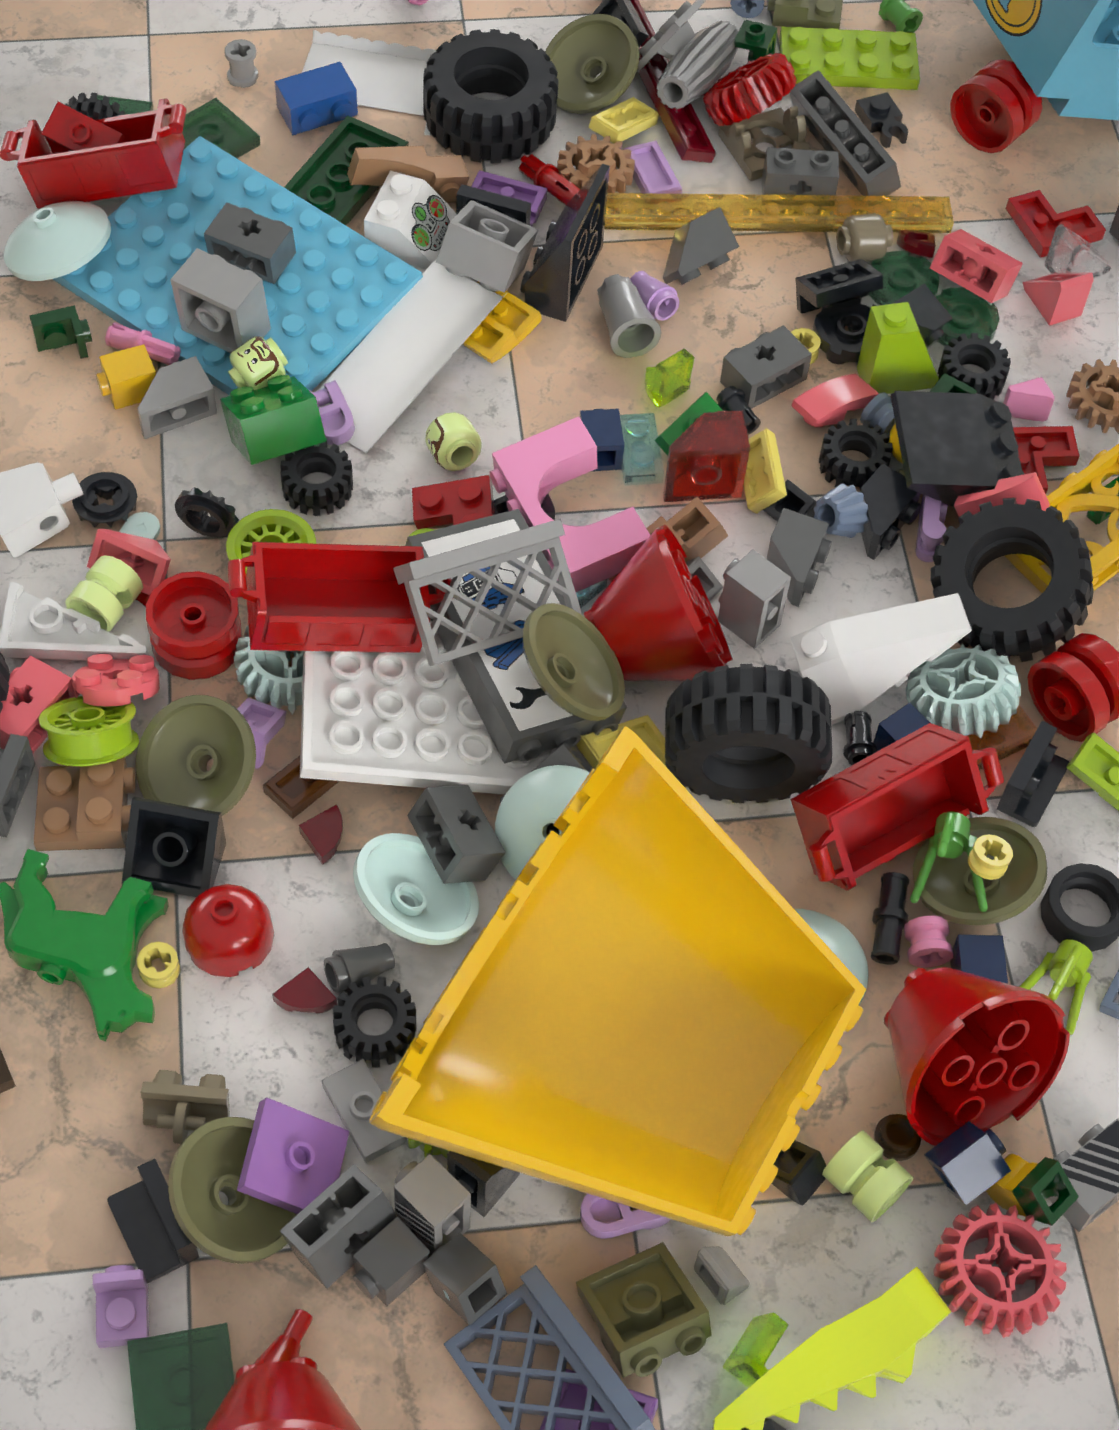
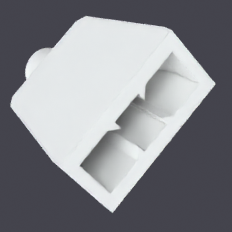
M39 462L0 472V536L13 558L21 556L68 527L70 522L62 504L84 495L74 472L52 481L43 463Z

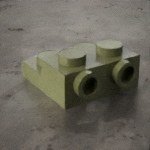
M769 0L767 10L774 11L772 26L839 29L843 0Z
M664 1242L576 1282L578 1295L598 1326L601 1341L623 1378L633 1373L640 1377L651 1375L661 1366L662 1359L679 1351L682 1355L686 1356L695 1354L703 1348L707 1340L706 1338L712 1336L709 1311Z

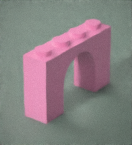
M578 416L493 452L494 470L490 471L489 474L498 493L504 492L509 500L507 501L508 511L519 509L530 528L553 521L541 507L544 497L553 488L598 468L597 445ZM634 507L586 526L562 524L565 535L559 538L575 592L619 574L650 537L648 530ZM549 549L543 550L542 552L551 569H553L554 564Z

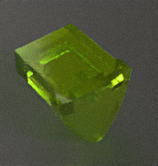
M685 348L660 362L656 367L646 368L645 389L648 397L657 407L668 404L690 388V378L695 357Z
M774 1312L753 1317L722 1368L749 1388L769 1371L764 1365L789 1324Z

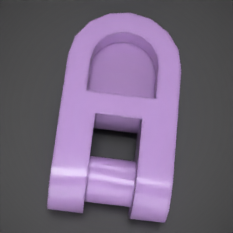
M334 380L324 384V389L312 393L316 397L318 408L330 403V405L319 408L328 445H333V443L340 445L349 441L355 430L350 408L337 382Z
M923 495L921 501L922 508L918 520L915 553L921 561L933 562L936 546L941 545L943 542L942 535L946 531L943 523L946 518L948 504Z
M588 1193L583 1198L580 1209V1219L584 1229L592 1236L600 1239L613 1238L641 1229L658 1228L671 1220L639 1209L630 1211L629 1206Z

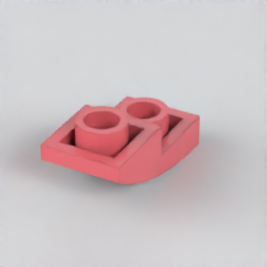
M855 373L831 379L811 388L795 398L791 406L803 416L807 424L820 428L834 425L844 420L847 411L865 408L879 393Z
M1036 472L999 479L995 489L958 496L954 507L960 517L967 511H970L972 515L980 512L979 505L991 501L992 506L1003 505V498H1016L1017 504L1025 505L1027 499L1040 501L1041 510L1046 511L1050 503Z

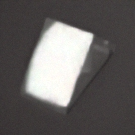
M1062 223L1056 228L1044 264L1051 274L1092 272L1093 278H1096L1112 269L1088 241Z

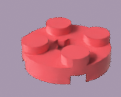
M109 654L92 655L87 658L88 665L78 669L72 676L74 696L77 698L82 694L83 703L93 706L111 707L131 704L130 696L143 693V699L146 700L157 694L160 689L159 671L155 667L154 658L149 655H136L129 659L114 660L113 656Z

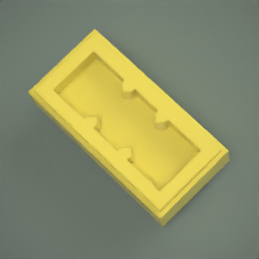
M632 97L592 116L588 128L602 137L610 136V142L612 143L622 142L656 125L659 114L656 110Z
M766 428L736 447L747 507L756 514L787 496L775 433Z

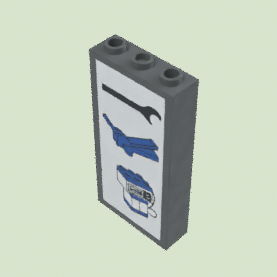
M516 509L409 536L405 546H423L424 558L529 527L520 510ZM538 552L532 568L549 578L552 569L543 552ZM528 555L517 559L524 563ZM503 562L494 579L512 589L520 570L507 562ZM490 567L479 570L487 574ZM466 573L463 575L457 591L475 600L483 581L470 573ZM528 575L519 594L537 603L545 585ZM429 584V594H436V588ZM490 586L482 606L500 615L508 596ZM552 590L546 604L555 603L566 606L563 596ZM453 598L444 617L462 627L471 608ZM515 601L507 620L519 628H524L527 617L533 611ZM441 602L431 605L430 609L437 612ZM477 613L469 632L482 640H486L489 638L495 622ZM440 624L437 633L446 651H451L458 634ZM503 627L500 635L510 631ZM523 637L452 659L504 764L518 759L521 761L532 760L542 752L559 748L562 744L576 745L581 740V736L592 732L595 735H599L605 728L616 731L627 709L623 701L621 708L609 718L601 721H590L576 717L560 708L546 695L532 675L524 654ZM465 639L462 647L473 643Z

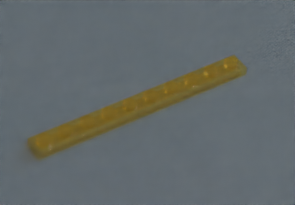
M607 193L604 230H676L718 207H721L732 231L837 232L838 227L842 226L845 219L849 216L877 213L881 215L886 225H891L893 233H898L901 229L925 233H951L954 221L950 197Z

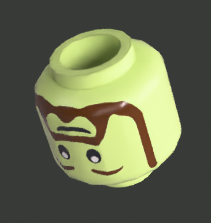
M260 336L252 337L230 353L229 358L233 368L228 371V374L238 388L250 386L253 387V390H258L268 386L267 381L269 379L286 375L284 366L288 364V361L272 338L265 340Z
M456 412L445 413L432 421L426 430L425 442L436 463L443 469L449 471L465 469L473 464L481 453L482 442L471 421L463 414Z

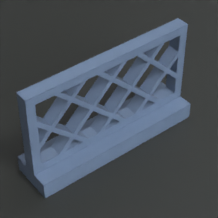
M536 1265L520 1276L524 1283L485 1312L470 1326L468 1325L444 1343V1346L502 1430H519L522 1413L547 1416L545 1430H555L557 1417L582 1420L580 1430H590L591 1421L613 1424L617 1430H655L647 1414ZM525 1303L532 1312L529 1333L506 1331L507 1316ZM540 1325L548 1335L538 1334ZM477 1338L493 1340L488 1364L467 1361L461 1350ZM502 1341L526 1343L522 1367L498 1365ZM536 1344L556 1346L559 1349L556 1371L531 1368ZM567 1362L575 1373L565 1372ZM476 1373L486 1374L484 1384ZM495 1375L520 1377L515 1402L493 1399L491 1394ZM529 1379L554 1381L549 1406L525 1403ZM563 1382L585 1385L588 1391L584 1410L559 1407ZM595 1400L604 1412L593 1411ZM502 1411L513 1412L511 1423Z

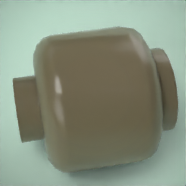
M877 213L849 216L845 219L843 225L837 229L836 241L840 255H845L849 262L863 259L865 262L882 260L887 252V248L893 244L892 227L889 224L886 225L884 219Z

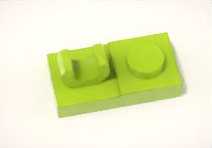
M1092 733L1086 737L1066 768L1119 811V752L1097 734Z

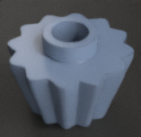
M844 483L838 485L817 500V506L813 508L815 519L829 523L827 534L854 538L857 533L864 531V524L868 522L866 514L868 505L864 502L863 493L857 492L854 485L846 486Z

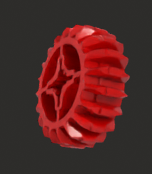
M782 53L768 54L765 57H759L752 62L750 61L728 73L725 77L718 79V82L713 84L703 97L706 105L705 109L709 117L718 126H730L744 119H750L752 116L772 107L776 102L781 101L796 85L797 79L791 62H788L786 56Z

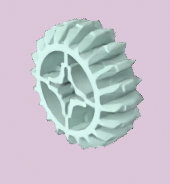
M246 626L244 637L238 638L236 644L237 652H235L234 656L238 682H240V685H244V692L248 697L256 696L257 701L265 704L271 701V706L279 709L282 705L288 706V710L293 715L296 706L302 705L303 651L250 650L249 626ZM294 652L292 667H289L290 653Z
M964 644L958 649L949 648L933 661L923 662L910 672L906 687L908 703H911L930 723L965 736L975 734L979 738L982 737L983 731L988 730L997 733L999 724H1009L1010 717L1017 713L1019 696H1021V683L1019 682L1015 665L1009 663L1007 656H998L995 649L983 651L980 644L973 649L966 648Z

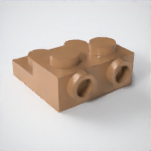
M125 757L93 766L39 767L34 830L36 851L125 848L126 832H128L131 805H127L128 794H133L136 790L135 768L127 767Z

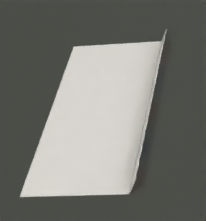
M313 30L312 45L302 73L340 61L357 89V105L424 116V69L427 67L428 59L436 50L431 48L421 50L417 46L404 47L399 43L387 44L381 40L371 42L367 38L354 39L349 35L337 36L331 32L321 34L317 30ZM492 92L478 93L472 95L478 98L488 100L504 99L508 97L503 94Z
M435 259L424 271L423 277L379 321L324 383L326 384L334 380L337 382L352 413L355 430L353 436L347 442L367 453L503 297L491 290L485 289L479 283L466 276L451 274L446 270L445 266L436 263ZM324 384L318 390L324 389ZM330 403L322 405L319 408L330 405Z

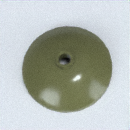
M606 14L587 15L572 21L554 36L545 51L557 70V78L559 80L557 107L576 114L592 113L615 102L630 86L639 64V46L633 32L623 21Z
M544 604L531 612L523 628V649L529 669L546 695L566 712L586 720L601 721L616 713L624 701V677L615 653L600 631L580 613L561 604Z
M191 695L171 702L153 717L140 739L136 755V776L143 797L149 800L220 812L222 816L225 815L241 800L252 780L256 763V746L252 730L239 710L219 698L209 695ZM213 758L212 768L207 771V763Z
M996 817L968 818L971 824L970 835L977 838L988 834L998 836L1004 839L1013 850V858L1004 876L994 880L983 878L988 905L987 911L981 912L979 910L971 869L968 865L967 852H963L957 858H945L936 855L920 899L934 914L958 924L988 925L1008 920L1026 910L1041 894L1048 874L1045 851L1039 840L1029 830L1015 822ZM929 838L921 846L914 860V884L928 850ZM987 854V858L994 859L993 856Z
M243 1117L215 1119L193 1131L176 1151L171 1163L168 1179L171 1208L184 1234L206 1254L218 1260L236 1264L257 1262L281 1250L287 1245V1242L280 1230L298 1215L237 1191L254 1125V1120ZM219 1191L227 1196L228 1205L223 1204L220 1200Z

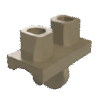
M159 1070L153 1082H143L141 1089L143 1124L155 1125L157 1128L173 1129V1142L176 1144H181L187 1138L188 1131H195L212 1120L230 1117L229 1089H226L225 1077L223 1075L206 1074L201 1077L199 1086L183 1085L182 1075L176 1071Z

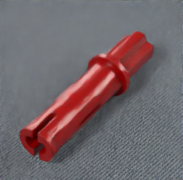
M530 154L528 157L526 155L521 157V164L518 167L519 171L531 179L534 185L547 188V192L564 205H567L580 190L575 184L560 175L557 167L553 164H545L533 154Z

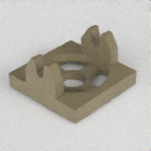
M797 105L788 108L785 112L780 107L754 115L750 119H744L730 126H719V137L750 181L762 178L766 152L759 150L756 147L757 144L765 142L772 144L774 148L792 145V149L812 150L805 141L807 131L805 116H798ZM768 126L781 130L784 135L778 137L764 135L761 129Z

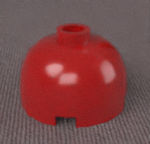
M230 884L211 887L198 895L186 910L182 929L186 951L190 954L191 960L196 967L210 975L221 977L238 976V971L246 970L251 966L254 969L262 964L271 951L274 938L270 911L259 895L244 886Z

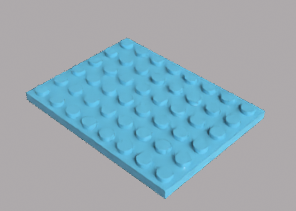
M199 136L183 151L177 188L132 195L108 216L111 223V233L103 249L81 268L53 280L121 325L140 332L148 330L152 333V337L178 346L181 349L178 361L196 356L211 384L230 396V392L238 388L228 374V371L233 368L229 358L230 353L181 329L170 281L197 248L207 252L204 232L226 202L241 208H248L254 213L269 219L282 221L287 226L293 228L296 254L275 284L262 280L271 327L264 339L272 338L288 361V364L284 366L286 375L294 376L308 390L312 391L361 343L379 321L423 277V274L413 266Z

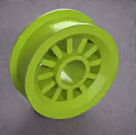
M266 509L251 513L234 525L227 537L226 552L230 561L250 556L252 542L316 544V537L311 526L300 516L285 510Z
M83 696L65 699L52 704L43 710L39 716V724L47 731L48 740L43 745L44 756L48 760L61 765L93 766L116 761L129 755L139 745V736L131 729L130 722L136 714L135 705L131 702V704L123 706H93L83 703Z

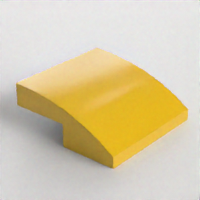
M501 291L495 292L503 298L463 343L464 346L491 364L508 354L542 320L539 311L508 291H505V293Z

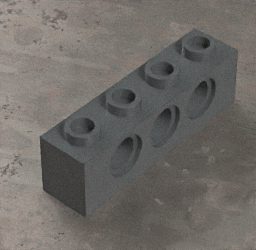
M819 70L795 85L794 89L790 91L793 106L797 105L798 116H805L806 127L826 151L838 152L839 168L871 207L901 187L896 162Z

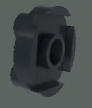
M849 298L836 302L832 307L822 308L815 317L813 331L817 333L821 340L820 349L826 353L827 359L834 364L858 362L865 334L863 329L867 326L871 309L869 306L861 304L862 298ZM845 326H850L852 330L859 331L848 332L844 330Z

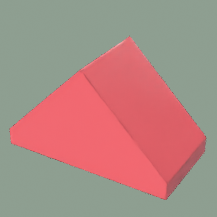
M1092 272L1052 273L1023 282V287L1050 326L1082 315L1094 278Z

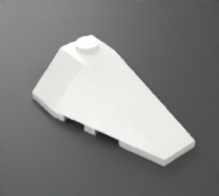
M958 593L829 621L790 638L803 678L808 677L813 680L828 697L829 704L831 705V725L844 721L845 716L849 713L854 717V711H868L877 704L876 698L893 685L898 688L908 680L906 675L923 662H931L970 633L972 629Z

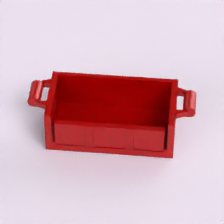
M168 98L159 99L157 110L97 119L96 121L122 133L125 136L123 143L70 151L45 138L41 134L42 131L37 121L29 120L27 127L5 133L0 157L5 161L18 160L17 168L37 209L66 201L90 202L177 188L185 146V138L182 132L187 110L183 104L171 105ZM22 138L20 150L16 151L18 141Z
M252 542L250 556L242 559H233L228 562L230 595L247 600L250 650L420 653L423 645L404 583L398 585L393 569L424 559L423 546ZM449 578L443 580L442 582H444L447 585H450L452 579ZM428 585L419 587L423 603L428 608L431 605L442 602L445 596V592L436 588V594H429Z
M929 723L791 798V803L814 874L818 876L821 882L829 881L849 891L856 887V878L883 863H887L894 859L895 856L923 840L934 836L935 822L940 814L957 812L967 816L970 812L978 815L988 812L989 808L986 799L995 790L996 786L1004 782V777L995 748L972 750L969 737ZM981 759L987 781L985 786H983L976 760Z

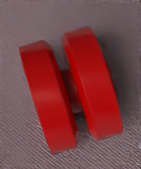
M1004 59L994 60L985 65L953 93L950 102L951 118L959 134L971 146L987 153L1002 152L1039 120L1042 112V97L1036 96L1014 62Z
M201 571L181 572L163 580L152 590L146 603V622L150 634L152 652L159 665L170 674L188 680L208 679L225 672L234 663L235 652H237L236 644L238 638H242V627L238 598L230 595L229 584L216 575Z
M1081 633L1058 647L1057 651L1045 656L1031 666L1027 679L1028 690L1033 703L1043 719L1048 724L1056 727V732L1067 739L1083 742L1088 735L1092 733L1097 734L1108 723L1119 718V652L1106 640L1094 634Z

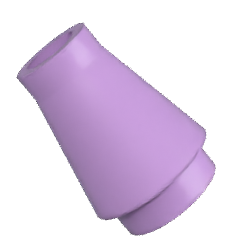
M638 271L631 277L630 280L637 287L645 306L654 319L660 321L667 320L676 313L679 307V298L673 287L649 276L645 271Z

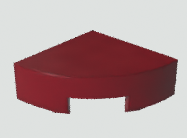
M905 229L899 230L897 237L899 247L919 256L934 257L936 247L935 235Z
M337 805L299 825L300 834L322 865L335 855L342 838L343 820Z
M309 967L272 994L273 1001L281 1008L290 1012H315L319 1014L333 1009L334 1005H338L337 998Z

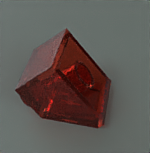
M743 411L703 413L669 446L663 491L664 502L692 501L696 497L700 500L741 498L750 452Z

